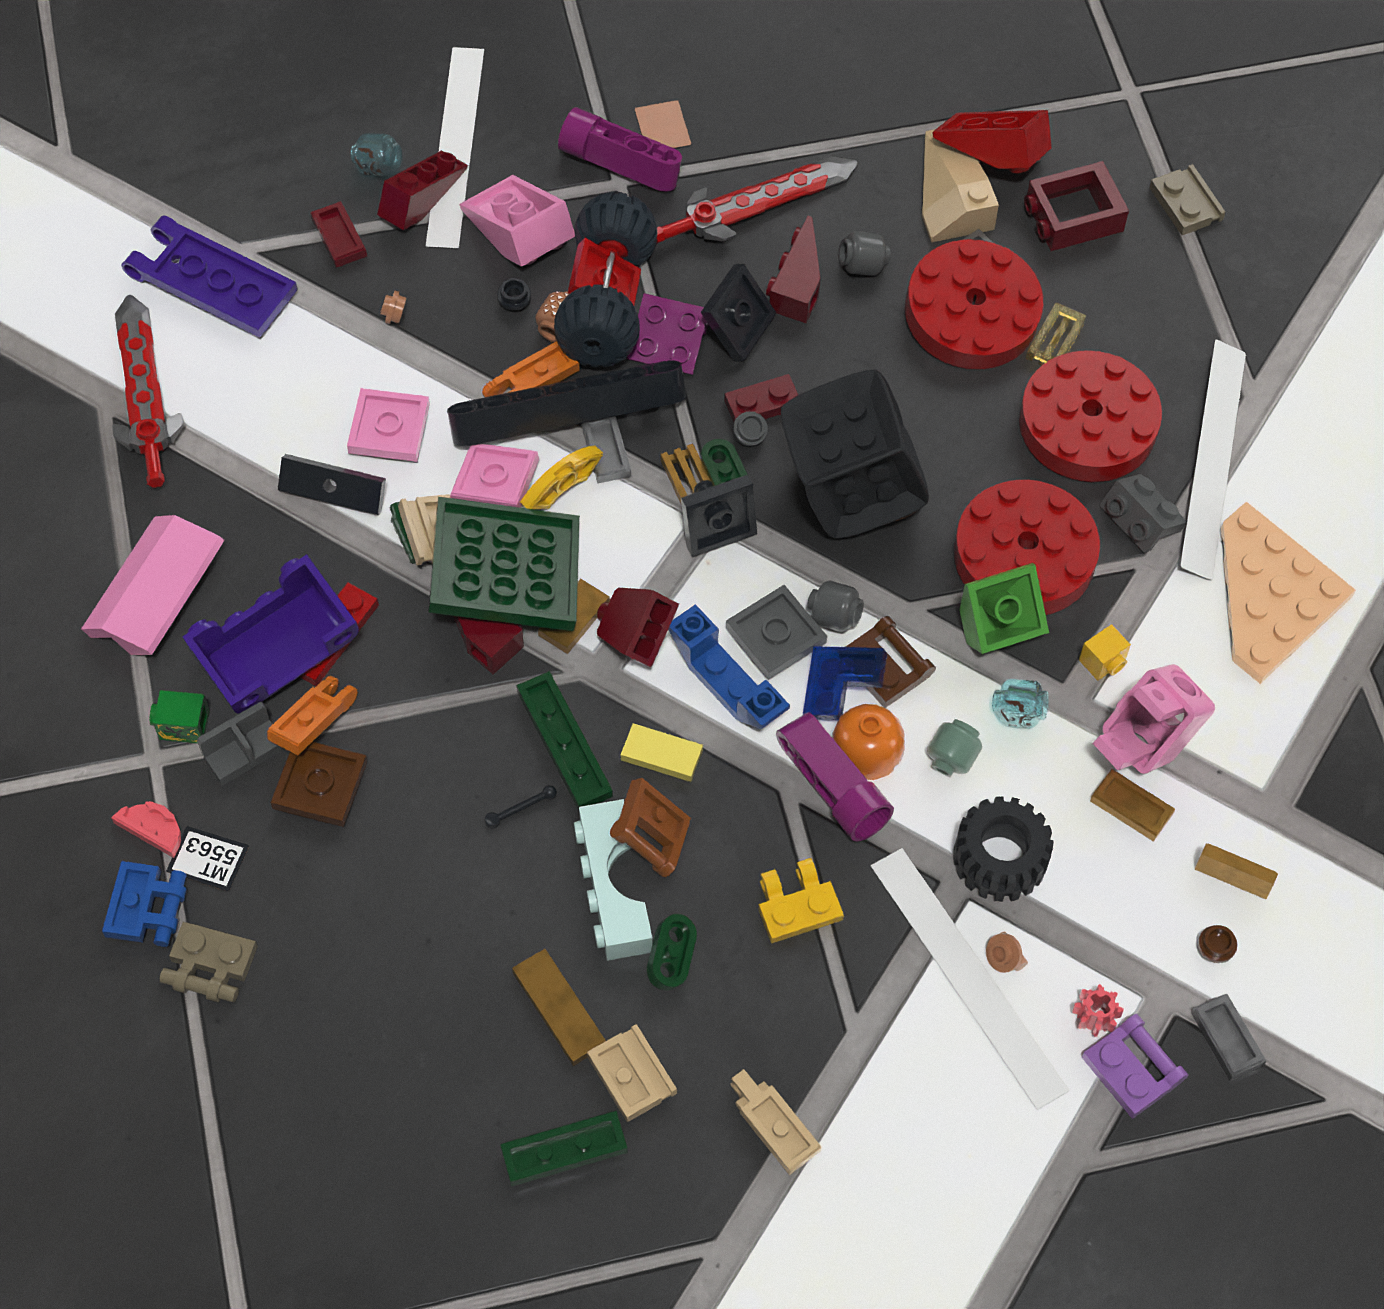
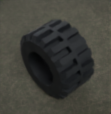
M996 796L994 803H990L988 799L982 800L979 803L978 809L973 806L968 810L966 818L963 817L959 826L953 856L954 865H958L957 874L960 879L967 877L966 887L971 891L978 888L980 890L979 896L985 899L988 894L994 895V901L1003 902L1004 896H1009L1011 901L1018 900L1021 892L1025 896L1033 892L1034 886H1039L1043 881L1052 856L1054 840H1051L1052 830L1050 825L1044 826L1046 818L1041 812L1035 815L1033 813L1034 806L1027 802L1025 806L1020 805V799L1012 797L1010 802L1004 801V796ZM995 837L1006 838L1020 847L1023 856L1012 861L999 860L991 856L985 850L982 843Z

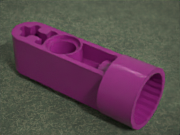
M578 107L573 108L567 115L559 134V150L659 191H671L676 188L682 161V155L678 150L604 120L602 117Z
M807 712L776 731L777 740L783 751L831 808L833 817L853 841L858 842L870 838L888 823L894 812L892 804L873 782L868 781L814 715Z

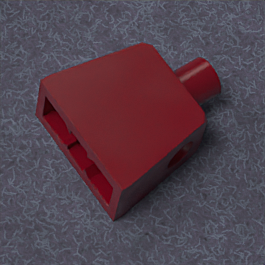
M618 587L614 590L610 602H604L598 608L597 617L600 624L597 629V635L620 653L652 667L679 603L651 589Z

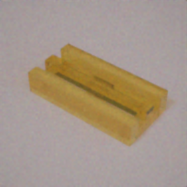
M1056 302L1029 347L1026 359L1033 361L1035 358L1039 360L1038 364L1042 366L1049 360L1068 353L1085 324L1087 315ZM1059 314L1063 315L1064 318L1045 351L1039 350ZM1074 320L1075 323L1055 357L1051 354L1070 321Z

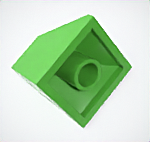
M1034 563L965 584L960 605L967 644L981 654L1049 633Z

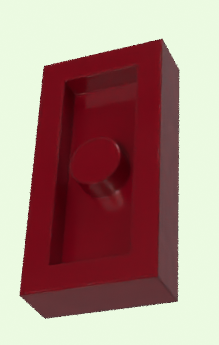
M787 374L724 393V402L733 422L740 414L749 411L756 412L764 419L781 415V407L792 398L798 396V393L790 375Z

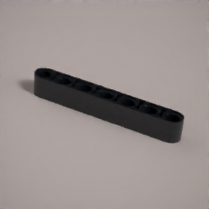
M675 360L661 361L456 403L447 409L453 443L457 446H471L681 402L686 398L682 363Z

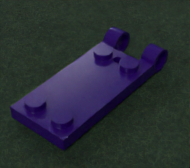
M161 216L150 229L153 237L161 244L167 246L160 256L153 261L141 252L132 251L121 264L123 271L133 280L138 282L146 280L259 338L297 291L295 281L178 224L168 216ZM180 259L179 263H173V261Z

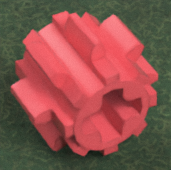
M1101 984L1098 985L1095 991L1082 989L1079 995L1081 1002L1075 1003L1072 1009V1013L1077 1014V1018H1081L1078 1028L1091 1030L1094 1037H1097L1101 1030L1113 1032L1117 1026L1114 1018H1121L1124 1008L1119 1007V1003H1115L1118 993L1105 991Z

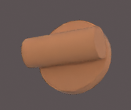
M1004 931L989 940L986 947V956L989 964L995 970L1003 973L1013 970L1019 971L1028 964L1027 959L1022 954L1021 945L1014 936Z

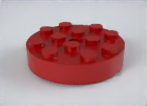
M973 239L952 241L926 254L912 273L905 299L906 320L911 333L918 343L937 359L966 369L994 368L1017 358L1032 342L1043 312L1042 288L1031 267L1020 256L1006 247L988 241ZM974 295H977L975 299V304L973 305L972 302Z
M1075 351L1049 360L1031 376L1022 400L1019 418L1020 430L1025 444L1034 457L1055 473L1079 481H1109L1129 474L1148 458L1153 450L1161 426L1162 406L1153 383L1132 363L1120 356L1109 353Z
M1035 480L1002 482L978 494L971 500L961 515L954 543L955 565L964 584L1034 563L1046 615L1065 609L1083 595L1091 583L1100 553L1098 529L1085 506L1067 491L1055 485Z

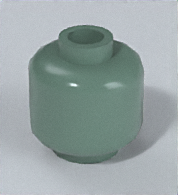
M954 719L952 723H942L927 747V753L934 760L932 767L948 777H951L954 772L958 774L969 772L983 747L978 738L980 733L969 724L958 719Z

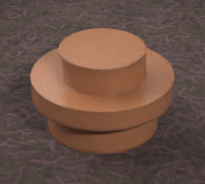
M396 290L393 296L386 295L380 313L386 316L385 323L390 324L391 321L399 324L407 298L400 296V292Z

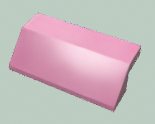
M176 515L154 517L81 630L90 638H112L130 655H152L224 540L220 536Z

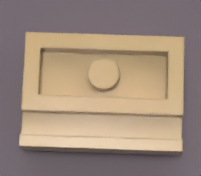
M450 494L416 497L415 501H407L406 498L400 500L398 509L416 565H422L423 562L427 561L432 563L438 496L451 498Z
M637 1024L632 1026L629 1031L623 1034L620 1033L587 1052L589 1061L627 1122L659 1105L662 1100L669 1096L673 1097L677 1094V1088Z

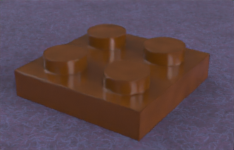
M312 742L299 755L289 752L270 802L272 809L344 827L368 762L367 756Z

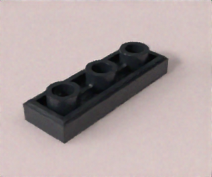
M285 454L281 457L278 490L378 515L382 511L386 478ZM330 479L336 483V486L331 484Z

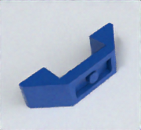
M696 604L672 620L668 630L690 671L737 721L763 729L790 709V704L767 680L757 685L718 643L719 628Z

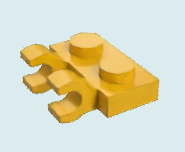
M812 858L797 862L798 869H795L803 890L786 896L783 895L781 882L775 869L761 874L762 880L760 885L767 902L759 904L758 910L771 944L842 921L844 918L831 881L823 884L819 883Z

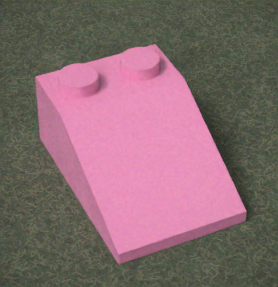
M514 175L459 204L463 213L505 258L521 267L536 262L538 257L550 250L561 248L566 241L575 237L566 202Z

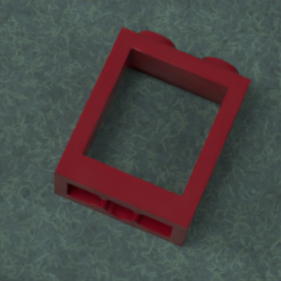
M1103 161L1030 180L1027 195L1024 196L1025 209L1029 215H1033L1037 223L1038 235L1041 240L1046 241L1050 251L1124 232L1129 214V209ZM1088 189L1100 212L1059 222L1048 199Z

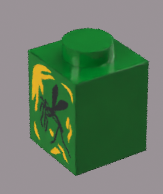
M160 690L157 704L153 703L151 706L149 721L150 725L155 727L159 740L198 743L197 739L206 732L210 710L204 694Z

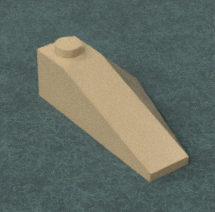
M934 130L926 131L922 219L930 241L936 242L966 236L978 229L982 232L994 230L999 204L991 183L978 160L934 139Z

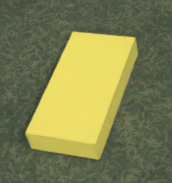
M633 723L621 752V761L691 782L703 752V745Z

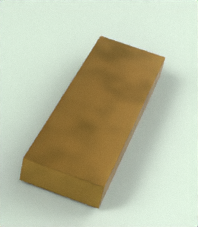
M546 949L512 967V973L573 1066L588 1058L587 1052L606 1041Z

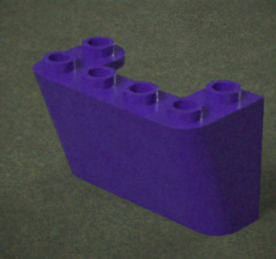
M307 554L300 559L294 558L282 566L280 570L281 575L278 580L281 586L274 592H265L256 600L255 605L244 612L238 611L229 616L222 627L214 620L207 622L203 619L194 623L188 629V633L182 636L194 658L237 714L267 699L347 645L359 632L357 622Z

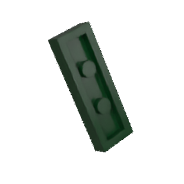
M617 1111L500 1144L511 1187L628 1153V1147Z

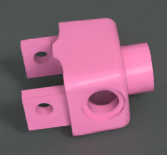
M1170 664L1148 670L1137 684L1118 702L1114 712L1103 725L1102 730L1104 734L1098 736L1093 745L1117 770L1133 765L1140 773H1149L1171 763L1213 715L1215 704L1178 665ZM1184 713L1182 722L1176 719V715ZM1135 733H1137V734H1139L1140 736H1142V737L1147 741V743L1141 741V740L1135 735Z

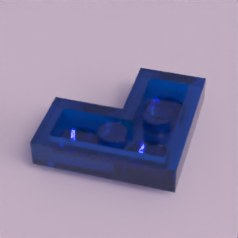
M813 646L803 714L810 712L817 720L838 721L840 716L843 715L847 687L882 688L887 659L885 649Z

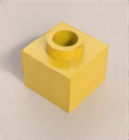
M1111 624L1084 643L1079 661L1099 681L1107 674L1111 676L1117 674L1126 666L1128 662L1126 658L1131 644Z

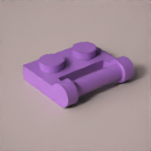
M1138 1014L1128 1018L1120 1027L1090 1047L1082 1055V1059L1132 1119L1176 1088L1189 1076L1181 1065L1177 1067L1146 1031L1143 1027L1145 1022ZM1132 1037L1165 1077L1157 1083L1126 1046L1125 1040Z

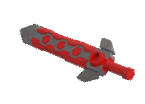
M830 156L796 168L781 176L753 186L744 187L712 200H706L707 188L694 191L687 202L686 218L657 227V243L693 230L697 236H704V239L726 241L736 237V232L727 227V225L760 214L767 209L791 200L811 195L845 182L858 162L853 159Z
M127 295L115 312V322L119 349L122 356L126 384L125 395L131 429L128 426L113 424L112 430L114 439L128 450L132 451L135 449L139 454L145 453L148 474L146 477L147 485L156 488L161 487L165 482L164 474L161 471L159 451L167 448L168 442L171 444L174 442L184 424L181 413L166 419L165 423L161 389L157 378L153 351L154 342L149 309L133 295Z

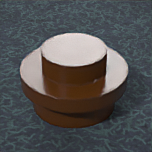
M1222 925L1207 927L1202 931L1198 939L1200 953L1205 959L1213 963H1225L1232 959L1237 951L1238 944L1235 935L1229 928Z

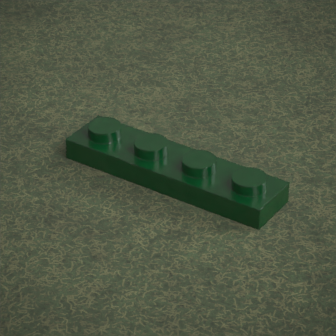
M550 671L516 685L517 693L578 810L581 806L598 804L612 798L613 790Z

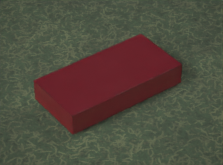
M341 201L310 212L311 219L336 268L367 257L366 248Z

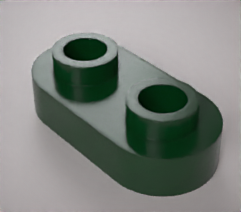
M713 439L703 446L701 461L713 486L748 475L735 447L729 441ZM721 459L724 462L715 463L714 460Z
M672 914L662 920L656 928L647 964V975L650 982L660 990H673L687 979L697 939V930L694 923L685 915ZM669 931L676 934L677 942L671 940ZM661 966L668 970V977L661 973Z

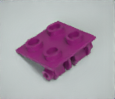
M644 293L638 314L640 324L639 338L627 359L644 364L675 360L682 363L683 373L693 375L703 334L706 335L709 325L701 314L704 307Z

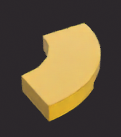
M594 445L576 450L562 458L531 486L520 503L527 509L550 508L563 492L567 491L571 486L588 479L603 456V452Z

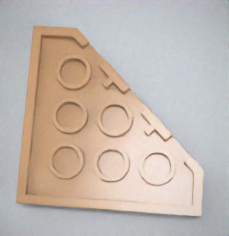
M1245 502L1223 522L1221 540L1224 543L1225 557L1223 562L1225 584L1228 588L1229 601L1227 606L1229 628L1232 632V661L1261 684L1353 597L1356 590L1248 502Z

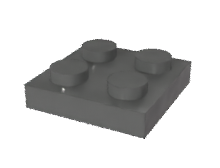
M782 585L726 620V629L768 680L827 643L825 632L785 585Z

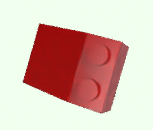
M1048 110L956 113L933 131L934 139L995 168H1010L1012 173L1028 171L1034 163L1041 160V157L1052 149Z

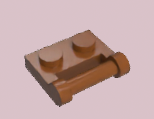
M640 778L631 781L620 817L612 825L610 836L619 843L629 845L652 864V868L661 877H667L677 866L691 818L647 781ZM636 825L663 846L661 852L635 832Z

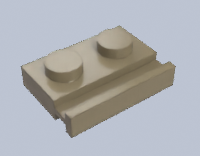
M1193 164L1189 165L1186 170L1181 171L1179 169L1151 179L1150 190L1181 236L1209 226L1212 221L1218 220L1220 222L1224 219L1225 210Z

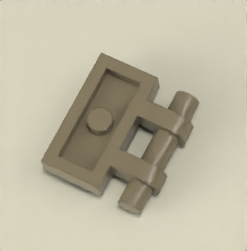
M183 922L169 955L171 962L181 964V968L177 971L163 968L159 981L160 983L173 986L174 991L187 993L189 990L206 995L207 1000L220 1002L222 999L234 1003L237 999L239 988L227 985L229 978L245 981L258 948L257 943L250 939ZM197 969L214 973V977L211 980L194 975Z

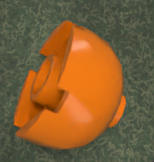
M862 704L850 708L840 716L832 732V738L867 780H876L888 776L894 771V767L901 762L904 756L905 733L900 720L890 710L879 705Z

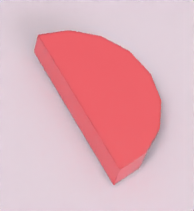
M149 801L130 808L125 806L111 817L113 823L167 855L175 857L181 843V831L174 814L165 806Z

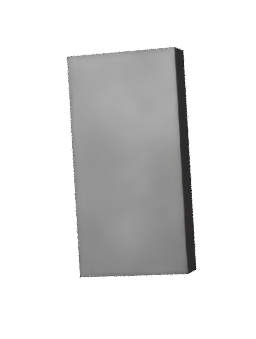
M616 416L581 423L587 447L595 445L603 452V456L593 469L597 484L631 477V467Z
M1228 994L1193 1008L1191 1014L1230 1081L1265 1065L1266 1059Z

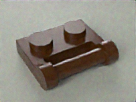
M890 616L880 619L872 629L839 651V659L884 708H887L927 680L936 670V666L929 659L924 660L898 632L896 623ZM885 638L914 670L906 674L878 642Z

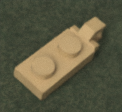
M744 1069L731 1078L732 1083L730 1085L740 1098L735 1103L740 1110V1114L789 1175L821 1152V1145L772 1085L769 1087L763 1081L757 1086Z

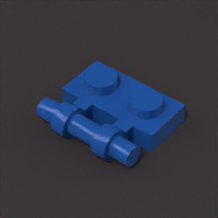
M121 861L102 929L104 936L143 943L146 928L154 929L156 933L153 943L157 946L167 947L171 934L176 933L179 921L176 918L179 903L185 899L187 889L184 887L187 874L182 871L173 870L169 882L159 881L161 875L159 866ZM155 897L164 898L161 914L151 913Z

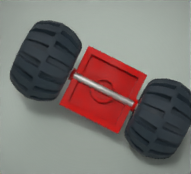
M615 192L600 194L584 205L575 222L577 251L568 288L569 295L564 298L556 312L554 329L556 339L562 351L574 361L577 360L579 364L584 366L588 364L593 368H600L602 365L605 368L621 362L630 354L639 338L640 324L638 313L634 307L641 268L639 267L648 260L655 249L658 233L652 212L644 202H641L640 199L633 195L629 197L627 193L622 192L615 194Z

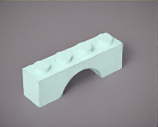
M624 799L579 807L580 821L573 822L577 844L584 843L586 855L580 856L583 878L591 877L593 890H587L590 913L598 912L600 925L593 926L597 949L605 948L607 961L650 953L652 948V934L645 902L623 896L615 889L608 876L611 866L616 859L631 849L626 843H619L610 836L612 825L620 817Z

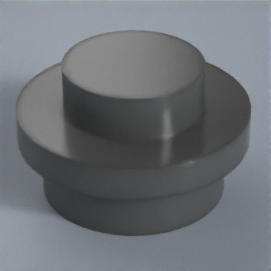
M749 411L740 414L733 424V434L736 440L745 446L760 444L768 432L765 419L756 412Z

